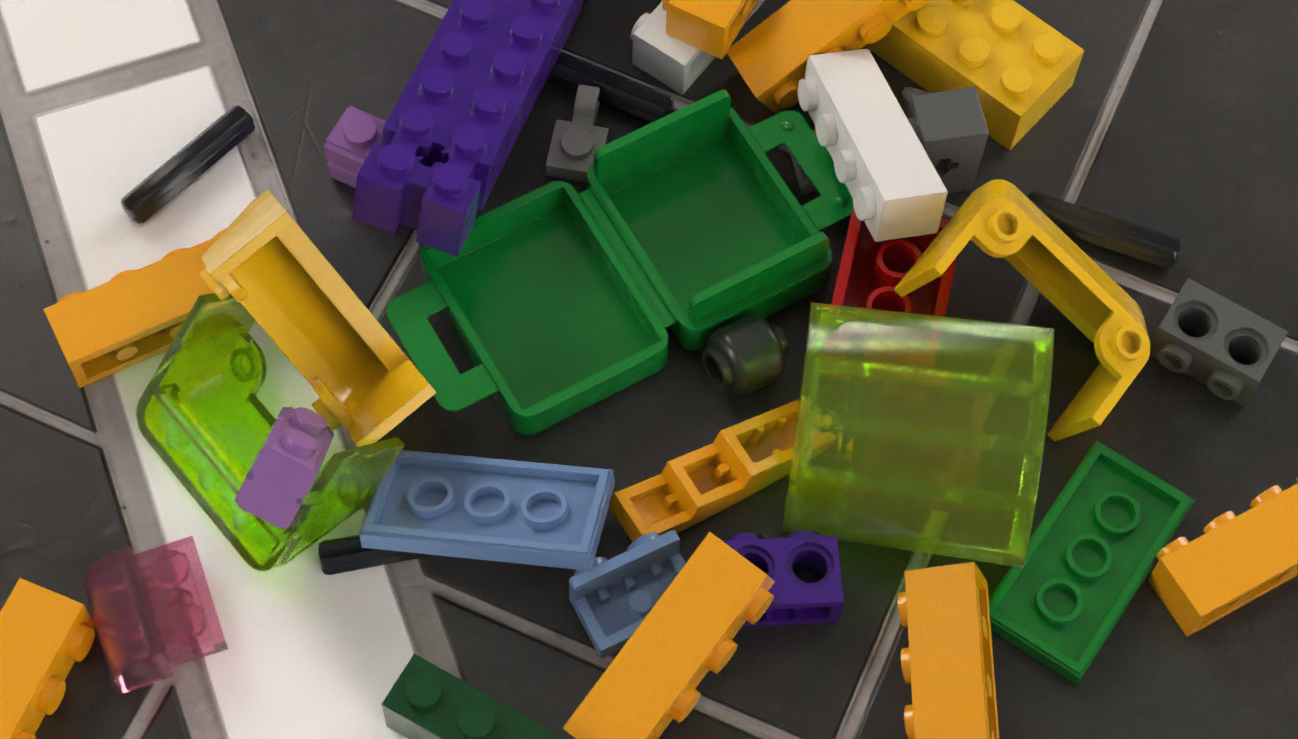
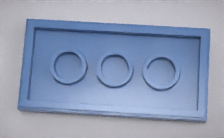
M390 449L359 532L362 548L592 571L615 486L614 470Z

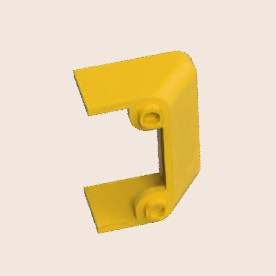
M991 180L971 193L894 290L903 297L942 276L970 240L984 253L996 258H1005L1094 343L1095 353L1100 362L1047 433L1056 442L1102 424L1147 363L1150 356V340L1142 310L1136 301L1015 185L1005 180Z
M269 189L249 203L201 256L206 269L200 273V276L221 301L232 295L237 302L245 307L319 396L311 404L315 411L326 420L327 425L333 431L342 424L362 453L437 393Z

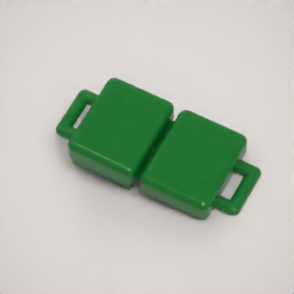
M722 89L598 148L593 154V163L589 166L586 174V190L581 193H577L574 187L567 182L553 181L475 218L474 226L458 257L423 245L420 251L422 278L425 284L391 300L387 305L386 315L417 369L437 392L433 396L439 406L449 412H458L493 395L509 424L516 432L522 435H534L662 370L667 362L669 337L665 328L669 327L678 342L684 348L699 351L707 348V339L715 329L747 314H756L764 319L823 289L829 280L833 254L829 247L830 239L822 230L851 216L853 198L845 183L838 181L831 155L825 147L819 144L816 134L804 117L796 111L786 110L747 128L736 111L730 107V95L725 89ZM785 144L820 194V197L801 206L765 153ZM440 311L443 312L475 365L474 368L462 374L459 373L427 319Z

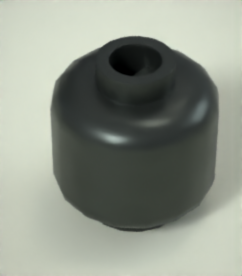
M747 314L715 329L709 335L707 349L702 352V360L705 370L715 387L721 391L727 389L730 393L737 396H746L777 381L784 374L786 366L785 355L789 353V343L779 325L775 323L770 325L759 315Z

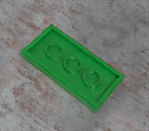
M1096 440L989 598L991 631L1077 685L1158 560L1156 554L1169 543L1195 500Z

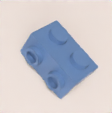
M675 530L661 536L656 532L641 536L629 545L626 552L609 560L605 557H597L594 560L592 571L576 570L575 575L569 579V600L600 659L624 647L686 564L680 554L681 540Z

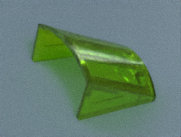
M811 302L781 531L794 533L812 530L819 532L821 536L837 535V540L1024 568L1044 450L1052 374L1054 329Z

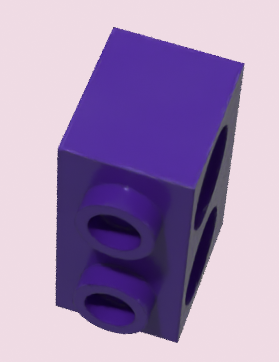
M803 530L791 533L787 538L764 539L760 534L742 533L723 541L775 581L769 590L774 595V599L766 612L755 624L752 625L746 621L742 627L838 623L844 599L837 535L821 536L817 531ZM802 567L812 568L820 574L822 579L815 583H806L798 579L793 571Z

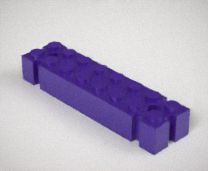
M453 0L383 127L381 145L374 143L357 174L352 218L395 234L399 224L417 230L416 242L458 257L474 226L477 208L482 210L582 10L584 0Z

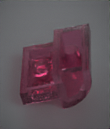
M193 536L134 554L130 545L100 559L83 576L82 584L111 685L116 696L173 677V667L228 649Z

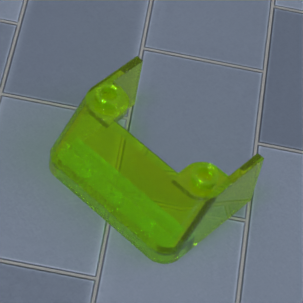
M215 293L200 295L138 402L136 411L137 423L146 441L245 562L255 570L267 571L287 564L361 510L405 444L399 437H394L333 454L331 459L320 469L317 478L307 496L303 499L289 528L280 529L239 508L234 500L276 420L256 397L266 377V359L260 346L248 333L255 319L241 303L237 302L232 295H229L223 301Z

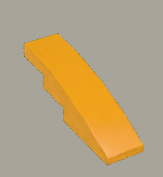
M807 395L721 430L712 444L668 461L661 474L615 492L610 500L609 507L632 542L641 536L653 532L658 533L659 536L672 530L679 533L783 478L835 446L839 441V437L810 396Z

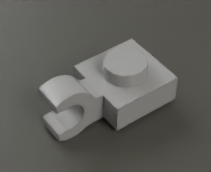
M579 84L572 122L556 119L546 162V176L586 182V174L589 166L593 163L594 152L606 145L609 139V128L595 126L600 108V102L598 101L599 87Z

